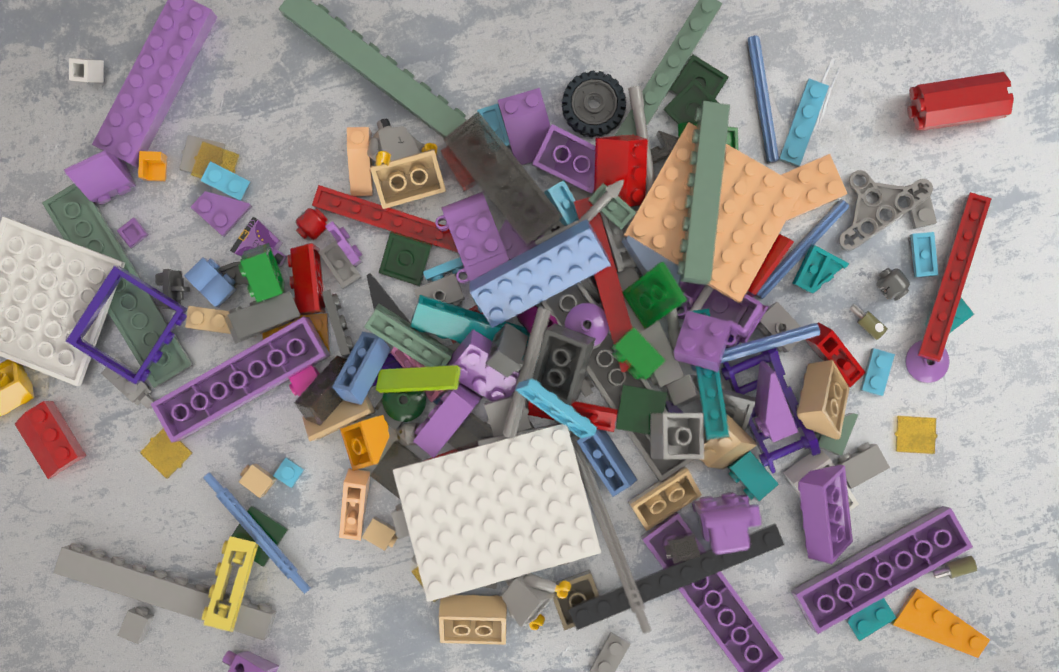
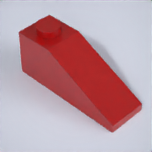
M818 322L820 335L805 340L823 361H834L847 385L851 388L866 372L835 332Z

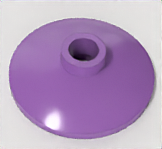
M583 303L575 306L570 310L565 320L566 328L596 338L594 346L600 344L609 331L605 312L595 304ZM584 321L591 322L592 326L590 329L583 327Z
M922 340L918 341L909 348L906 354V368L909 374L920 382H936L948 371L950 362L948 352L944 349L941 361H933L932 365H929L927 358L918 356Z

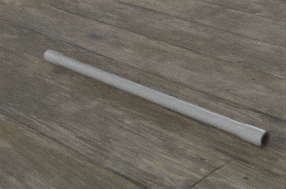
M634 86L628 88L634 114L637 136L648 139L647 194L655 181V174L644 113L641 86ZM677 308L666 315L672 350L675 349L681 331Z

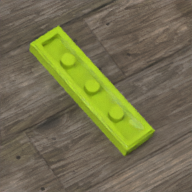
M458 365L381 369L378 375L376 391L388 393L457 389L461 368Z

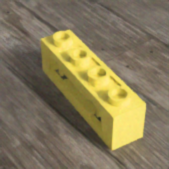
M231 536L228 541L224 542L222 547L224 557L222 563L219 562L216 567L215 576L218 577L216 584H212L208 597L211 600L209 607H205L202 614L203 625L230 632L234 631L258 549L257 543ZM231 562H235L236 564L243 565V567L239 566L229 600L231 607L224 604L219 605L220 601L223 602L233 566Z

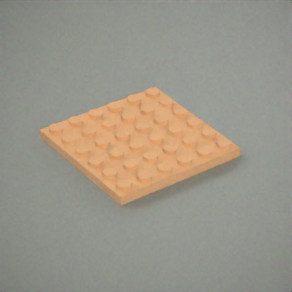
M688 122L623 235V237L631 236L676 265L683 258V253L680 252L681 240L685 239V230H682L684 217H687L688 208H685L686 195H690V187L687 186L688 175L692 173L693 165L690 164V155L692 151H695V143H692V136L697 126ZM726 144L712 278L711 282L707 285L740 303L804 188Z

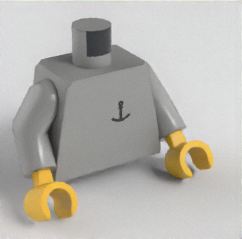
M385 118L377 122L379 130L369 141L367 155L375 161L377 166H380L382 163L389 166L390 161L432 149L435 150L437 156L438 147L434 143L423 144L408 133L404 126L392 128L389 119Z
M529 573L504 580L509 587L502 595V599L508 607L509 615L516 620L520 627L530 623V628L537 630L539 626H543L545 617L540 613L555 596L554 591L557 592L559 598H566L568 591L571 589V583L561 581L559 585H556L554 581Z

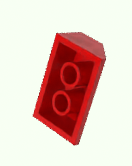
M634 134L596 138L594 193L603 183L608 187L620 180H624L618 197L629 206L641 205L646 196L648 139Z
M778 234L747 290V295L753 297L758 293L794 243L793 240Z
M313 243L291 248L290 254L287 255L289 268L292 267L293 276H290V287L294 289L295 298L293 300L300 315L326 313V306L322 295L324 286L321 257L318 253L320 248Z
M42 401L26 411L15 423L16 428L47 479H51L87 456L54 401Z

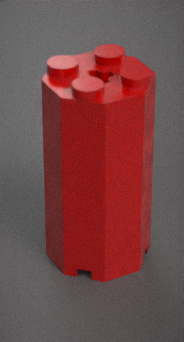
M997 72L910 87L911 105L908 106V116L910 119L913 118L915 128L919 131L1005 118L1012 113L1014 101L1013 93H1008L1007 88L1012 87L1011 80L1005 72Z

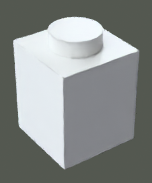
M69 58V80L103 82L104 60Z

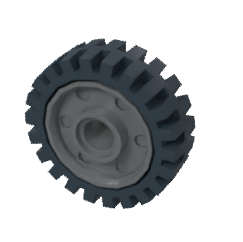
M602 71L583 72L581 75L574 77L565 88L562 98V111L567 124L575 132H579L583 136L601 137L604 134H609L619 125L626 110V96L623 92V87L619 85V81L616 78L613 79L612 75H606ZM596 100L600 106L594 109L588 105V102Z

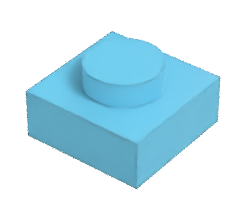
M286 457L273 476L290 488H293L305 469Z

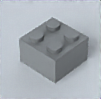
M651 413V459H704L703 413Z

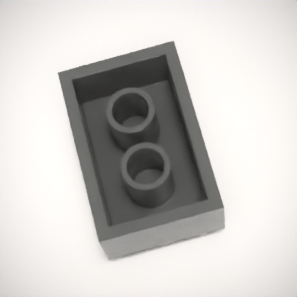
M553 324L545 331L532 379L538 381L548 392L556 394L563 403L571 406L579 398L596 338L558 324Z

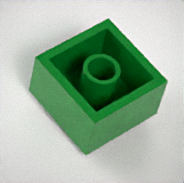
M266 243L244 251L240 259L241 264H238L242 276H246L248 279L247 289L250 296H255L256 301L260 302L283 294L285 282L270 244Z
M634 327L629 329L611 347L614 350L611 354L618 362H625L629 366L627 371L635 379L641 378L646 380L666 361Z

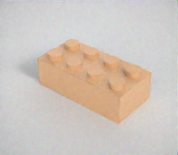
M830 154L782 174L783 177L804 188L786 222L848 194Z

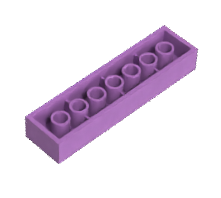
M167 0L92 145L139 168V151H148L217 19L212 9L194 0Z
M302 317L151 403V406L171 443L178 442L331 355L310 317Z
M942 506L791 590V593L812 630L819 634L973 548L953 510L950 507Z
M677 512L641 536V539L663 569L706 552ZM721 571L678 589L738 672H768L784 660V657Z

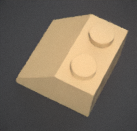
M726 414L729 437L707 440L704 431V459L700 460L708 467L725 469L757 446V443L728 414Z

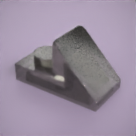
M662 131L657 132L656 136L662 148L660 149L659 146L651 149L653 164L669 157L678 141V137Z

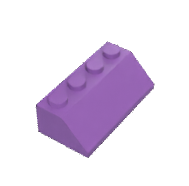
M845 465L809 471L799 481L800 507L803 512V529L805 530L806 537L805 547L807 548L809 559L833 564L853 542Z

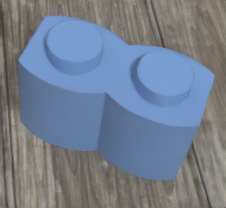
M202 257L184 276L211 304L219 308L237 290L234 286L236 282L227 273L223 275L218 270L220 268L219 264L212 258L208 260Z

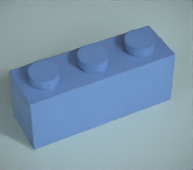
M362 331L332 386L344 401L362 405L391 350L386 342L375 334Z
M597 429L594 436L577 440V443L612 497L637 481L636 476L605 430Z

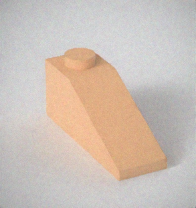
M347 127L350 193L355 197L373 196V177L370 169L372 159L367 155L369 141L372 139V132L369 127Z
M350 468L348 469L343 484L339 538L361 541L369 492L370 471H353Z

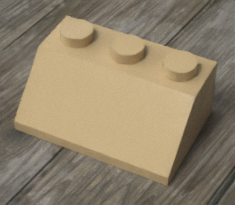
M434 149L390 161L389 166L382 163L380 166L370 167L383 209L446 192Z
M833 360L808 364L807 371L804 374L803 390L800 392L801 399L797 407V416L807 429L833 439H840L850 388Z
M368 394L362 405L344 401L336 396L326 401L327 405L322 408L315 406L306 411L307 415L302 418L307 437L311 442L376 413Z
M682 467L662 482L655 483L652 487L635 496L628 503L645 530L648 531L702 496L689 470L686 467Z
M454 594L440 598V643L506 645L507 605L502 596Z

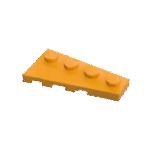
M914 588L897 613L896 619L891 622L894 626L977 658L990 641L986 636L917 588Z

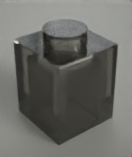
M691 532L666 539L665 553L667 559L671 558L674 564L700 557L694 533Z

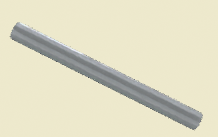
M538 308L517 384L533 377L551 314L549 309ZM516 390L514 391L503 430V435L510 438L516 436L526 398Z

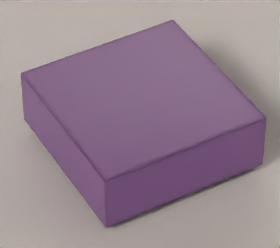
M134 217L117 230L130 248H133L148 236V233Z

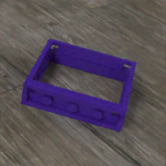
M113 266L66 342L136 385L141 381L145 382L149 377L151 371L148 369L153 362L156 364L163 355L161 349L165 344L169 345L175 334L173 331L176 326H181L185 321L187 308L124 268ZM122 277L176 311L137 373L83 340Z

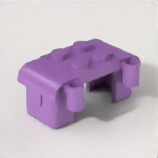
M483 192L441 207L444 215L437 217L435 223L440 231L450 229L464 268L456 274L459 283L467 284L469 281L509 261ZM440 221H446L445 226H439ZM462 273L467 274V278L465 280L459 279Z
M679 281L678 285L687 301L677 307V312L679 309H684L682 314L677 313L678 319L685 318L686 312L691 309L705 285ZM713 289L701 309L709 308L711 317L731 322L729 337H732L734 340L731 343L727 342L726 347L730 348L736 346L738 341L743 344L747 343L769 306L763 305L747 294L738 303Z
M734 492L724 493L719 497L705 496L699 498V500L692 501L693 511L699 514L702 536L707 542H709L710 538L711 548L716 554L749 549L748 527L760 526L762 522L759 505H750L748 495H737Z

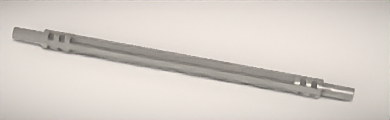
M569 430L581 479L621 580L625 595L631 606L632 613L636 614L643 634L648 633L652 630L643 610L645 606L587 457L577 443V440L580 438Z

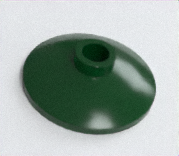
M425 391L383 393L382 396L385 412L392 419L399 422H409L418 418L423 413L427 401ZM401 396L407 397L408 401L406 404L400 403Z

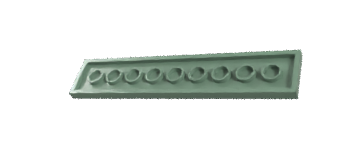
M74 183L42 202L63 239L125 262L124 269L141 279L97 205L90 201ZM122 277L115 290L108 313L141 366L168 323L158 306L155 305L152 296ZM174 336L169 345L165 344L161 349L163 355L156 364L153 362L148 369L151 371L148 380L153 388H157L193 366L176 336Z

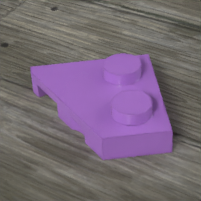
M207 191L191 206L197 214L223 237L252 207L249 203Z
M333 221L327 224L325 227L336 239L337 244L352 265L356 267L361 264L362 260L360 257L362 253L356 245L351 246L347 240L350 238V235L345 228H339Z

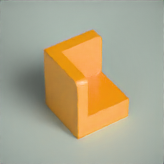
M139 151L138 177L144 181H166L167 155L162 152Z

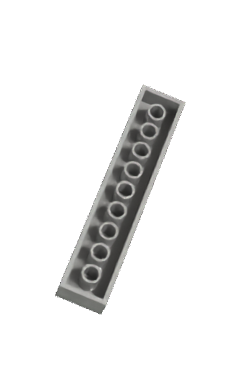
M580 282L540 302L543 308L551 310L550 315L556 318L558 325L564 327L566 317L572 308L583 303L595 304ZM590 321L583 322L585 329L591 328L592 324ZM609 330L605 339L600 344L593 346L586 373L608 406L619 410L623 385L653 389L647 380L635 379L628 371L621 373L619 362L611 354L614 350L611 348L613 341ZM626 431L660 482L694 460L651 459V435Z

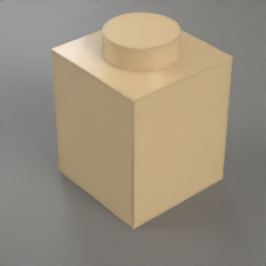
M256 463L251 466L247 465L240 474L242 478L239 483L261 498L266 495L277 479Z
M376 516L372 519L362 536L363 539L384 551L388 546L392 548L398 539L397 535H395V527Z

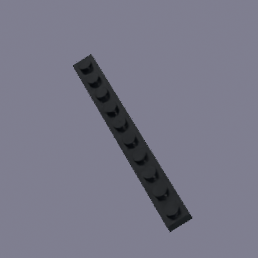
M774 523L749 533L750 547L747 550L716 554L710 549L635 580L642 602L645 603L785 545L777 525ZM620 586L569 607L568 610L576 630H579L628 610L631 606L623 586Z

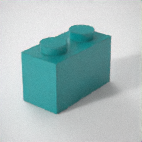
M748 451L727 467L730 470L728 475L736 484L740 482L745 487L742 491L745 495H748L750 500L754 498L756 501H761L779 485L751 451Z

